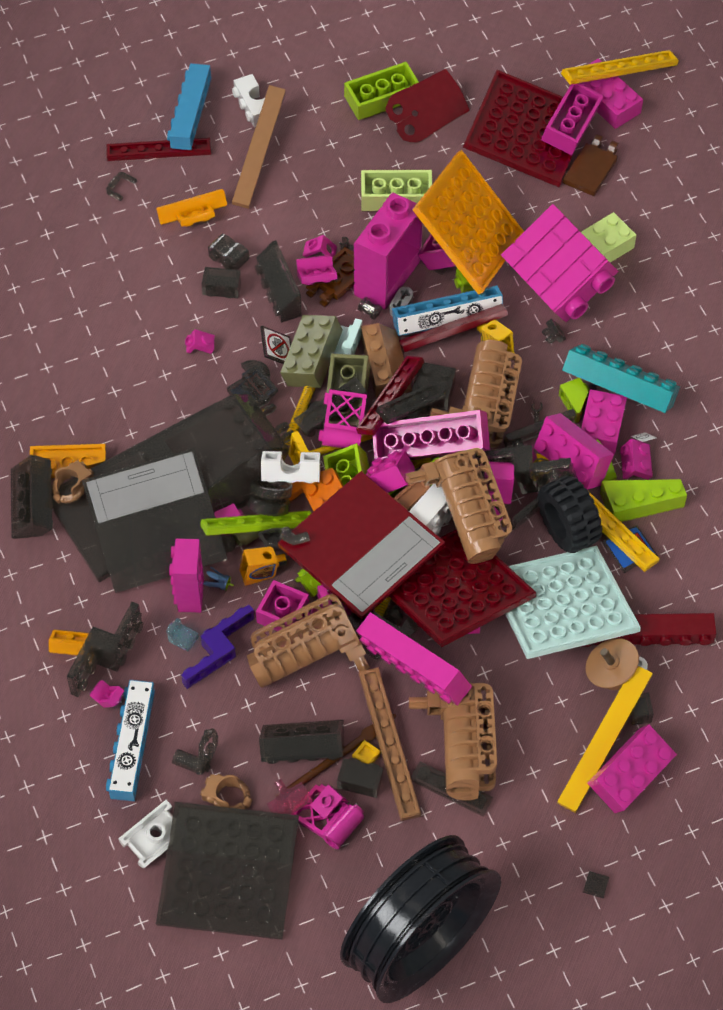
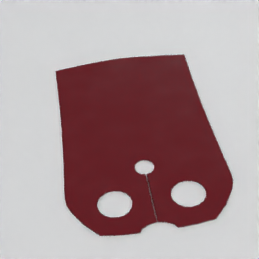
M447 69L394 93L389 98L385 108L390 120L397 123L396 131L403 141L420 142L451 121L470 111L462 91ZM395 104H400L403 108V112L399 115L393 112ZM413 110L418 112L417 116L412 115ZM406 125L414 127L415 132L413 135L405 133L404 128Z

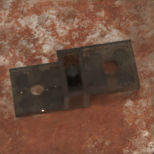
M533 445L484 451L489 462H508L514 465V476L522 494L539 492L542 486L566 475L578 479L571 458L539 462ZM476 455V459L479 463L481 456Z
M131 602L115 634L92 627L67 675L71 695L79 697L81 691L86 689L90 674L92 675L95 672L96 664L116 672L120 666L124 665L128 650H131L134 646L136 634L140 633L143 628L139 604Z

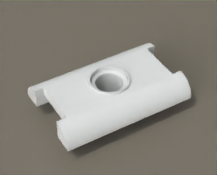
M167 800L118 838L123 847L128 845L140 859L137 864L142 868L148 866L174 844L177 820L169 812L172 806ZM157 830L161 836L153 837L150 831Z

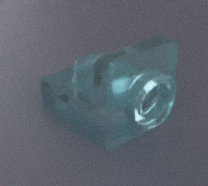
M176 618L174 623L171 622L166 630L168 642L188 652L199 637L198 632L182 625L179 618Z

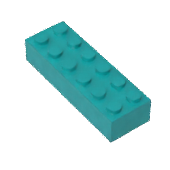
M585 344L577 345L569 350L562 369L564 372L663 413H666L673 407L680 390V386L676 385L677 382L671 379L663 380L656 373H646L639 366H629L625 364L624 360L619 358L612 359L608 357L607 353L602 351L595 352L591 350L590 346Z

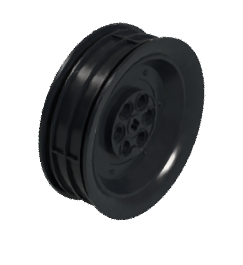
M449 835L433 841L397 868L366 902L343 940L340 950L341 962L348 968L360 971L361 977L366 982L372 983L377 998L383 1003H392L410 995L444 968L477 931L499 894L501 887L500 874L495 870L480 866L479 859L476 856L469 855L464 841L459 836Z

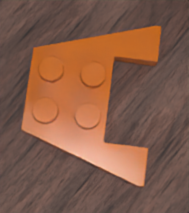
M329 468L320 472L319 482L288 483L280 486V489L289 503L302 493H305L313 511H315L344 485L336 470Z

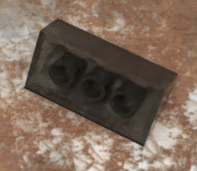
M272 241L256 257L257 265H255V271L262 278L260 280L263 289H267L266 294L269 303L272 302L274 305V315L278 316L282 323L302 316L301 294L277 241Z
M30 455L11 468V538L13 539L39 537L52 530L53 503L50 459Z
M344 720L263 725L259 737L261 762L275 764L279 761L287 760V762L293 763L302 759L317 761L320 758L336 760L343 757Z

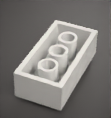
M433 484L409 511L436 535L440 532L441 526L444 523L447 524L452 518L442 487L437 488L436 484Z

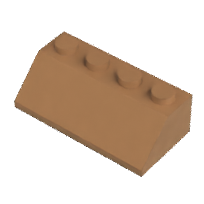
M380 323L361 326V342L364 353L369 357L371 363L370 377L376 398L379 397L404 361L396 330ZM409 384L404 393L412 392L411 384Z

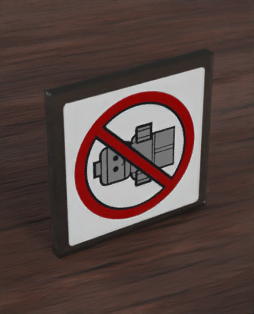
M261 326L264 357L284 364L291 346L290 336Z

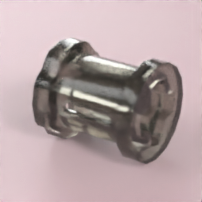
M364 297L358 305V311L365 312L373 320L379 316L382 310V306L374 304L368 297Z

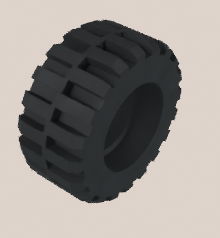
M566 475L541 487L537 495L540 514L544 525L548 529L547 531L561 549L568 553H576L599 541L602 535V526L598 509L588 490L584 488V485L577 478Z

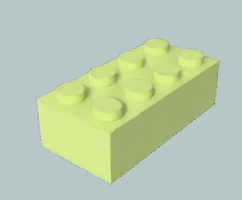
M361 170V211H378L392 192L418 203L432 185V170Z
M614 212L581 232L610 263L635 247L636 234Z

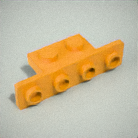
M219 189L157 207L156 210L161 225L178 220L182 227H188L196 222H205L215 217L213 209L226 206L227 201L224 190Z

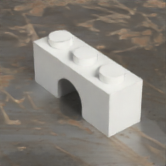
M253 74L233 80L234 88H232L234 97L239 99L240 108L245 110L248 122L251 121L252 125L256 127L265 98L255 100V98L260 97L259 85Z
M263 451L261 458V481H286L288 483L319 482L320 452H301L300 462L296 465H288L282 459V452Z

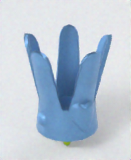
M212 567L210 568L218 574L207 571V575L218 582L205 581L203 583L205 586L218 587L225 591L229 585L234 586V584L230 583L231 576L223 575Z

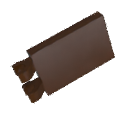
M596 134L592 144L586 143L565 175L563 184L595 196L617 161L618 156L615 154L619 143L611 141L608 150H602L600 147L603 136Z
M346 247L332 258L333 267L337 272L336 280L328 283L314 282V284L306 286V289H308L306 295L310 298L316 294L319 288L324 291L319 297L322 299L319 304L323 307H326L332 298L338 300L354 286V253Z

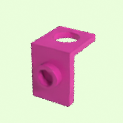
M321 235L306 241L303 256L306 258L322 252L324 255H331L333 258L336 255L337 246L325 235ZM327 244L331 247V254L327 251Z
M328 784L310 806L326 819L341 801L346 804L349 801Z

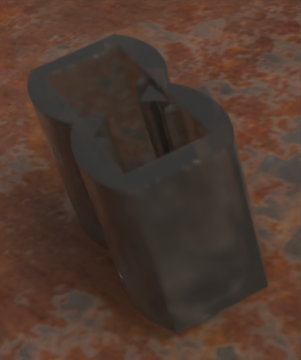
M221 234L208 246L209 257L213 261L222 263L227 270L236 272L250 259L249 250L225 234Z

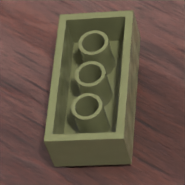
M302 316L280 372L287 386L321 388L330 365L331 354H334L343 331L336 316Z
M331 354L327 393L331 389L367 394L371 365L369 357L367 355ZM332 395V403L336 408L345 402L340 395ZM353 398L349 403L356 410L362 406V399ZM347 404L338 409L344 418L353 412ZM325 405L323 425L325 424L327 405ZM337 412L329 416V423L337 424L342 420ZM355 414L346 420L350 426L358 427L359 419Z

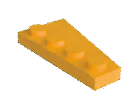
M106 444L30 446V484L55 478V472L59 468L67 467L70 463H74L77 460L79 462L83 461L87 469L105 465Z

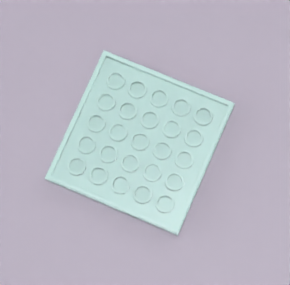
M597 545L584 548L576 553L566 552L508 566L536 591L535 598L505 613L527 659L640 632L641 627Z

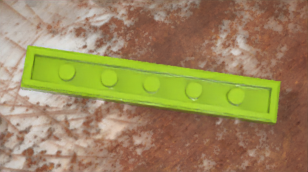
M311 511L201 519L200 526L206 536L292 529L297 527L312 513Z

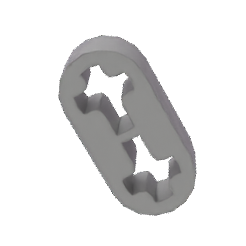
M401 287L395 294L389 308L392 317V308L412 303L413 290L411 288Z

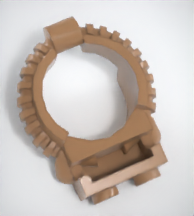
M77 460L74 463H70L67 467L59 468L55 472L52 491L53 499L58 504H70L77 501L84 494L87 482L95 479L93 476L94 472L90 468L87 469L83 461L79 462ZM71 476L77 477V483L71 488L72 494L61 496L59 492L61 484L65 480L70 479Z
M210 774V777L206 778L205 789L202 788L200 793L203 801L214 804L220 812L239 814L238 812L241 813L245 808H250L252 799L250 798L249 788L238 777L234 775ZM225 786L236 787L243 792L244 801L235 806H230L228 802L218 798V793Z

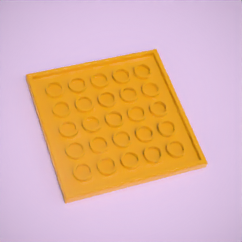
M462 150L456 153L413 208L414 213L478 295L484 292L506 261L501 254L524 232Z

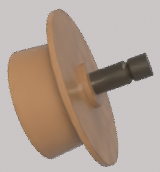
M610 639L602 642L593 649L586 661L587 677L597 687L620 690L622 685L636 672L639 665V653L636 647L625 639Z

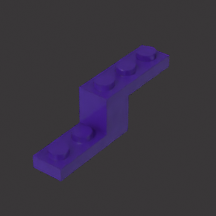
M250 605L239 608L232 616L222 619L218 625L203 632L200 636L201 645L210 656H205L198 664L188 667L181 674L182 683L186 689L236 657L235 647L227 637L254 620V610Z

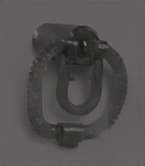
M213 728L204 730L199 743L198 756L177 749L173 756L172 764L195 772L197 775H202L205 771L209 772L211 760L218 746L216 730Z

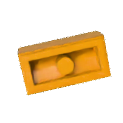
M53 630L49 638V652L87 656L92 634Z

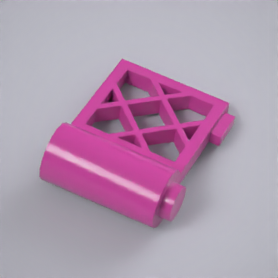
M329 389V393H325L324 404L327 405L324 430L319 432L318 441L322 442L323 446L346 448L356 443L360 446L362 434H358L357 427L350 426L346 420L355 414L360 424L364 418L367 394ZM332 395H340L345 402L336 408L332 403ZM353 398H361L362 406L355 410L349 401ZM347 404L353 412L344 418L338 409ZM334 412H337L342 419L337 424L329 423V416Z
M323 784L320 786L315 785L292 811L290 816L323 838L332 848L338 850L363 821L364 811L358 805H347L341 801L338 805L341 808L326 818L327 824L320 830L315 826V821L324 820V818L320 815L314 816L313 808L310 805L314 795L317 792L320 794L326 786ZM305 809L311 810V817L302 818L298 814Z

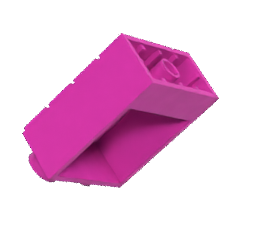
M393 192L354 243V295L386 310L399 288L404 285L421 261L418 254L422 249V222L413 211L417 203Z
M554 204L501 254L524 281L565 322L570 318L574 320L581 317L588 309L587 302L597 292L602 294L608 291L615 282L613 276L619 272Z

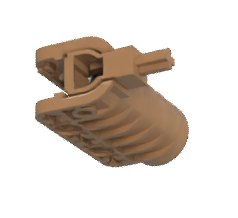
M481 341L476 346L463 408L458 409L450 406L448 412L432 408L430 416L475 410L487 412L490 447L496 448L500 446L504 432L507 431L511 421L522 365L521 357L518 354L508 352V345L501 341ZM511 359H512V360H515V361H514V362H515V365H514L513 369L510 368V367H511ZM493 432H497L495 436V442H493L491 438Z
M473 448L448 454L436 459L435 462L423 464L418 471L405 474L406 482L409 485L423 481L424 486L436 484L437 488L442 487L469 563L475 564L493 559L501 548L504 538L511 533L512 524L488 458L482 449ZM475 454L481 456L479 463L477 459H473ZM481 471L487 473L488 479L484 480ZM488 488H489L490 491H493V492H494L493 495H492V499H491V496H490V494H489V492H488ZM494 506L500 509V515L496 514ZM501 524H502L503 527H507V529L505 530V532H503V530H502V528H501Z
M334 594L326 595L253 632L250 640L254 652L247 655L249 666L261 688L340 650L341 654L345 652L350 662L354 661L358 671L370 668L364 656L366 654L365 649L343 605ZM329 600L335 602L333 605L327 606ZM313 608L319 610L308 616L309 610ZM293 618H296L297 620H299V621H297V622L291 624V623L293 622V621H292ZM277 626L283 628L275 633H272V630ZM260 635V637L263 638L258 642H255L257 640V636Z
M470 683L472 688L458 706L452 702L450 704L446 703L439 697L440 695L437 692L432 694L430 691H427V697H409V709H427V715H441L444 725L446 792L450 797L458 800L478 799L479 791L492 790L496 783L497 749L493 689L485 683ZM481 690L486 692V701H482ZM481 708H484L485 715L481 714ZM483 724L487 725L488 730L484 731ZM483 743H486L487 750L483 749ZM485 759L489 760V766H486ZM484 774H488L489 784H485Z

